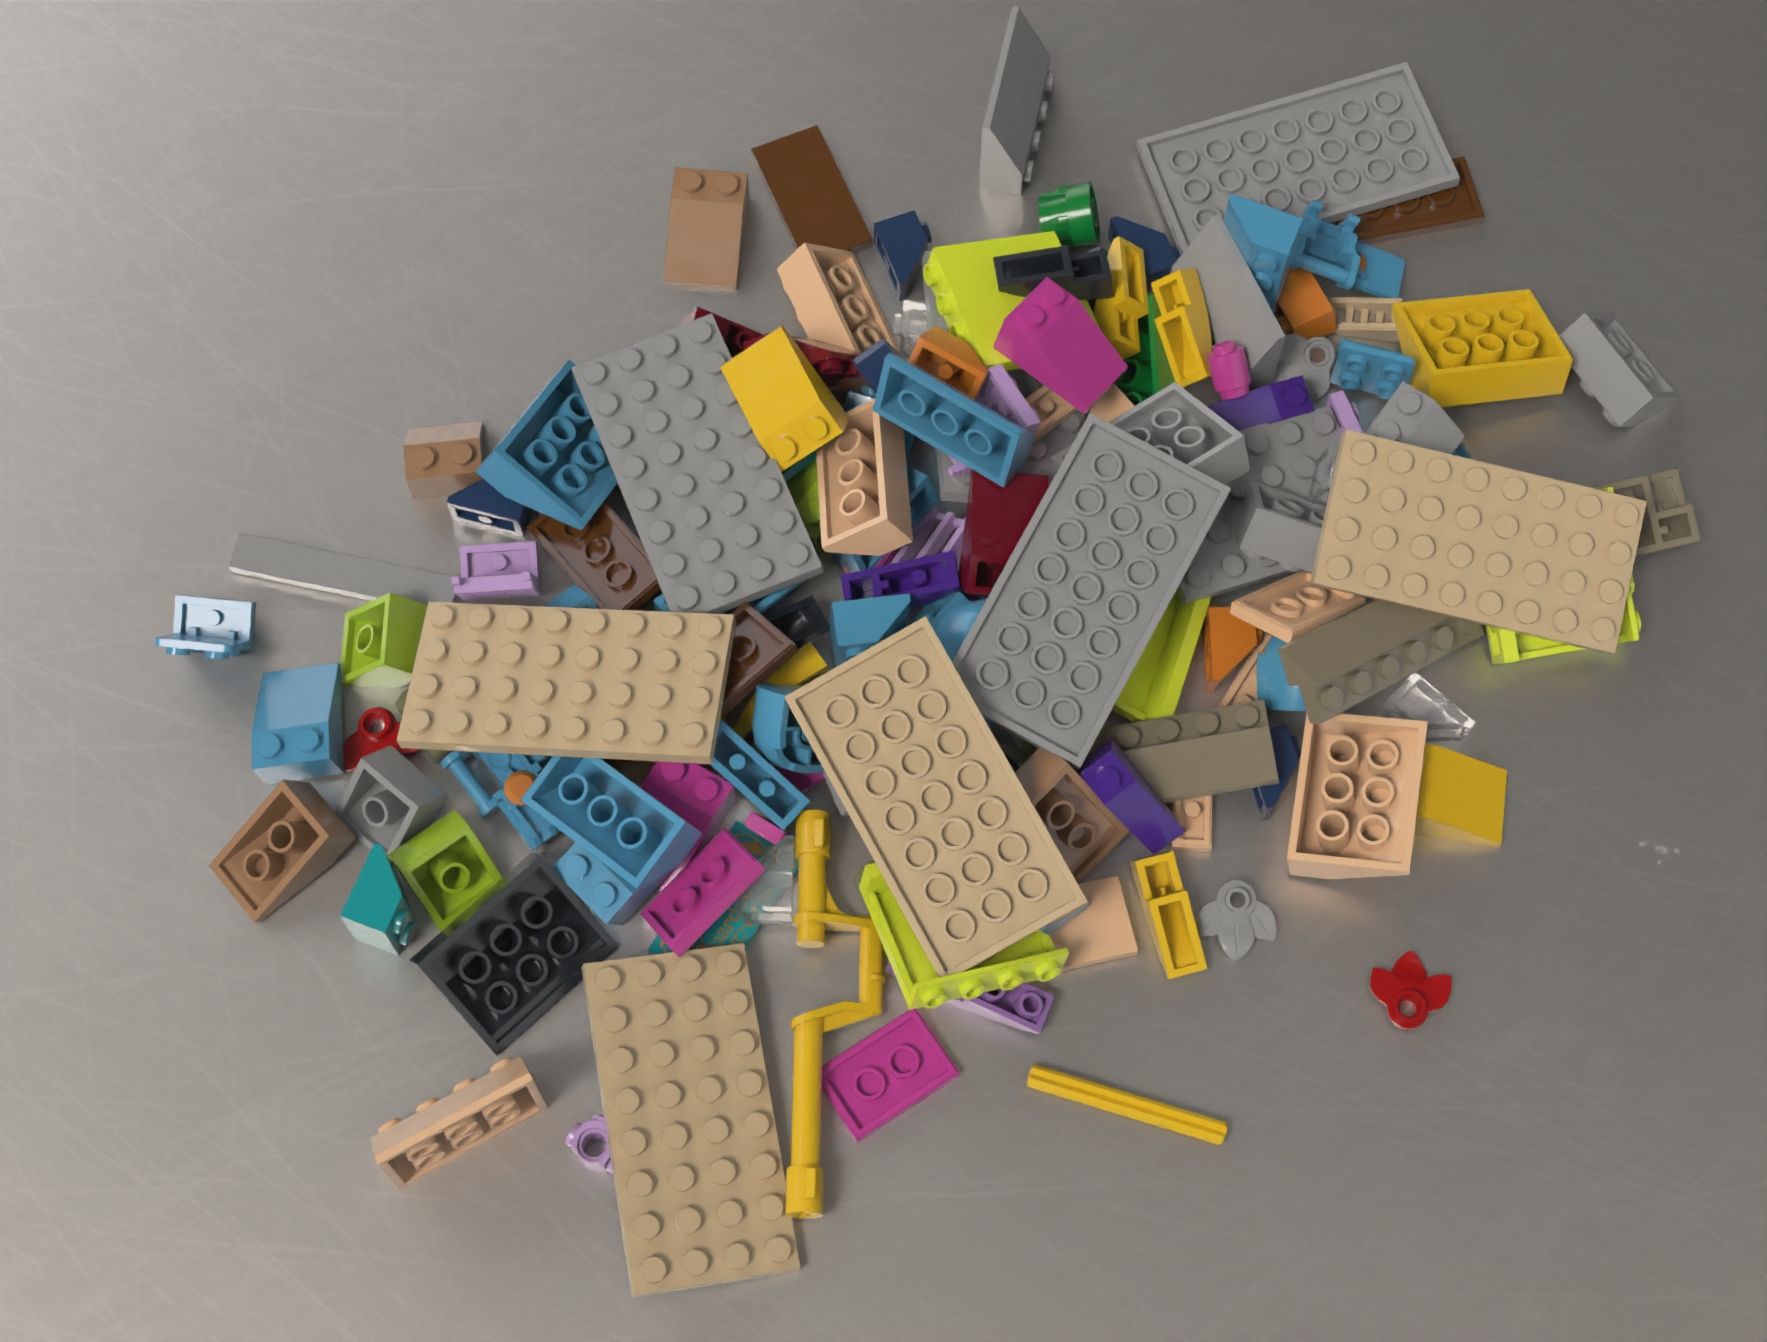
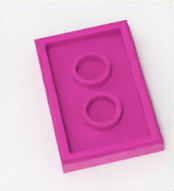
M724 828L640 914L676 955L681 957L766 868Z
M912 1009L822 1066L821 1090L858 1144L960 1077V1072L917 1009Z

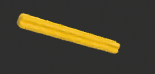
M1032 1065L1027 1078V1086L1210 1143L1220 1145L1226 1137L1228 1124L1225 1121L1044 1066Z

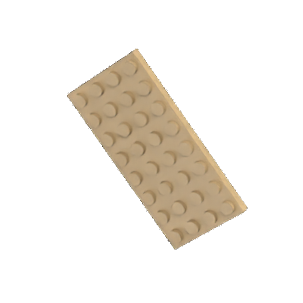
M1346 429L1342 431L1310 584L1597 652L1615 654L1647 501Z
M428 602L397 742L401 748L713 764L736 627L735 617L733 614Z
M926 616L784 697L938 977L968 971L1088 903Z
M744 943L687 950L681 957L674 952L584 963L581 969L632 1298L800 1270L792 1217L785 1216L786 1181Z

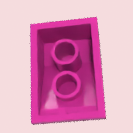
M1048 277L1004 319L993 345L995 350L1083 414L1088 412L1128 367L1080 301Z
M657 761L641 786L642 789L703 833L681 864L673 869L656 888L659 891H662L711 841L736 803L734 786L696 763Z

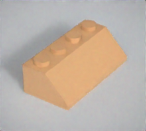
M804 242L776 269L783 282V289L789 296L795 308L796 317L803 326L808 339L823 341L863 353L868 347L883 338L901 353L853 252ZM863 377L840 379L839 385L831 388L833 390L849 392L855 389L861 390L862 385L869 386V384Z
M875 399L847 411L846 414L849 420L844 432L816 449L821 545L825 552L882 556L913 542L904 429L872 411Z

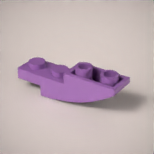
M888 962L885 971L895 976L892 966ZM1022 983L1012 990L1003 991L996 989L984 992L974 999L965 1000L958 998L946 1001L945 1003L1001 1024L1039 1034L1054 995L1028 983Z

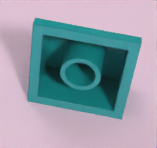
M374 843L340 917L354 939L399 956L403 945L408 946L411 943L417 925L414 923L415 917L393 864L383 846Z

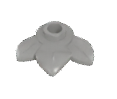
M1298 334L1285 335V341L1279 358L1280 362L1277 365L1272 383L1303 375L1311 402L1313 403L1325 395L1329 389V370L1336 361V348L1330 340L1324 337H1312L1307 340ZM1315 348H1319L1323 353L1321 361L1317 363L1311 358V353Z
M1231 880L1221 885L1216 893L1215 900L1204 905L1197 916L1196 927L1198 935L1202 937L1217 935L1223 951L1233 961L1241 959L1249 951L1255 937L1263 941H1274L1276 939L1277 924L1271 908L1257 901L1253 888L1241 880ZM1234 892L1240 893L1243 897V904L1239 908L1233 907L1230 903V896Z

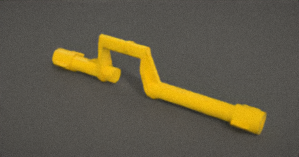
M803 810L796 816L795 858L799 860L798 912L793 916V925L797 927V945L803 948L825 946V930L860 932L859 1003L842 1001L806 1012L791 1020L790 1030H794L791 1166L787 1168L785 1216L798 1219L823 1217L824 1169L820 1167L823 1034L883 1014V985L885 984V976H883L884 947L872 918L843 913L835 905L827 888L826 864L831 857L832 815L822 810Z

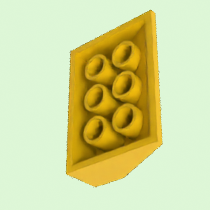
M1530 289L1392 304L1391 310L1402 354L1416 360L1415 368L1409 381L1410 386L1436 400L1441 407L1563 393L1573 358Z

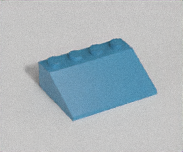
M569 359L548 381L475 472L504 497L582 530L616 486L617 480L573 375L571 367L576 365Z

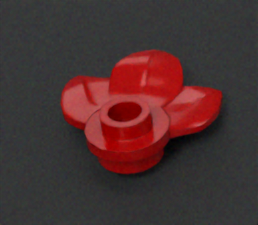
M382 707L371 708L365 711L359 719L358 730L345 740L343 746L344 768L348 772L354 771L362 757L390 745L401 755L412 754L419 751V749L401 748L397 742L401 722H397L395 716L388 709ZM375 724H385V727L381 732H372L373 726Z
M1408 951L1396 961L1391 972L1382 968H1373L1370 976V988L1374 997L1387 1007V1015L1395 1026L1404 1030H1413L1424 1023L1428 1013L1444 1007L1451 993L1452 979L1450 975L1446 974L1433 975L1427 978V973L1415 952ZM1404 1004L1409 1005L1413 1009V1015H1403L1400 1011V1006Z

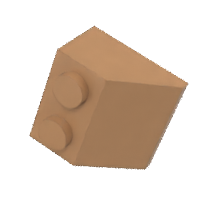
M482 421L407 430L404 442L405 475L413 500L450 496L483 479L475 472L486 459Z

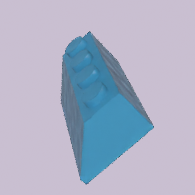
M1231 193L1227 203L1224 222L1274 314L1278 306L1277 301L1287 279L1303 218Z
M888 353L885 357L872 411L1004 488L1028 460L1035 434L905 358L892 353Z
M552 756L521 798L523 803L638 890L643 889L678 867L703 834L601 758Z

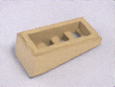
M1328 297V301L1334 309L1337 331L1330 334L1384 342H1399L1391 308L1393 303L1403 302L1402 298ZM1340 309L1346 310L1345 322H1338ZM1355 312H1361L1360 322H1354ZM1370 314L1376 315L1375 323H1369ZM1385 316L1391 317V323H1384Z

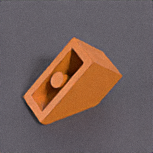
M1299 267L1295 270L1291 269L1277 301L1280 317L1276 319L1284 334H1298L1308 340L1312 337H1324L1337 331L1334 309L1312 273Z
M938 326L933 327L918 338L909 359L913 364L923 368L925 371L954 386L975 400L988 374V370L967 342Z
M1208 607L1202 625L1206 693H1213L1251 655L1256 645L1260 644L1262 640V630L1230 614L1231 607Z

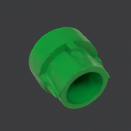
M1091 181L1057 187L1058 190L1040 193L1038 212L1042 233L1055 231L1061 246L1068 245V248L1100 243L1098 208Z

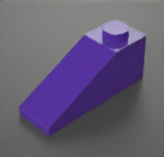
M1303 375L1272 383L1252 390L1244 396L1223 400L1207 406L1238 431L1264 423L1269 425L1315 411Z
M954 550L840 575L844 601L910 593L909 611L961 589Z
M1113 738L1086 756L1080 767L1082 778L1102 803L1153 855L1186 832L1182 824Z

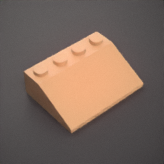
M1306 713L1287 852L1290 875L1321 879L1410 875L1428 721L1340 713L1321 724H1314L1309 722Z
M521 1056L514 1060L511 1057L505 1058L495 1063L490 1068L491 1072L478 1080L475 1078L466 1079L453 1088L454 1093L441 1100H438V1098L429 1099L415 1109L417 1113L404 1120L400 1118L390 1120L378 1129L379 1133L371 1137L374 1158L399 1190L548 1108Z

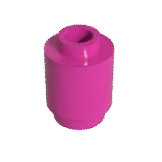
M1225 341L1213 345V352L1206 356L1214 391L1219 392L1220 399L1222 400L1234 399L1250 392L1249 384L1252 381L1244 347L1235 346V341Z

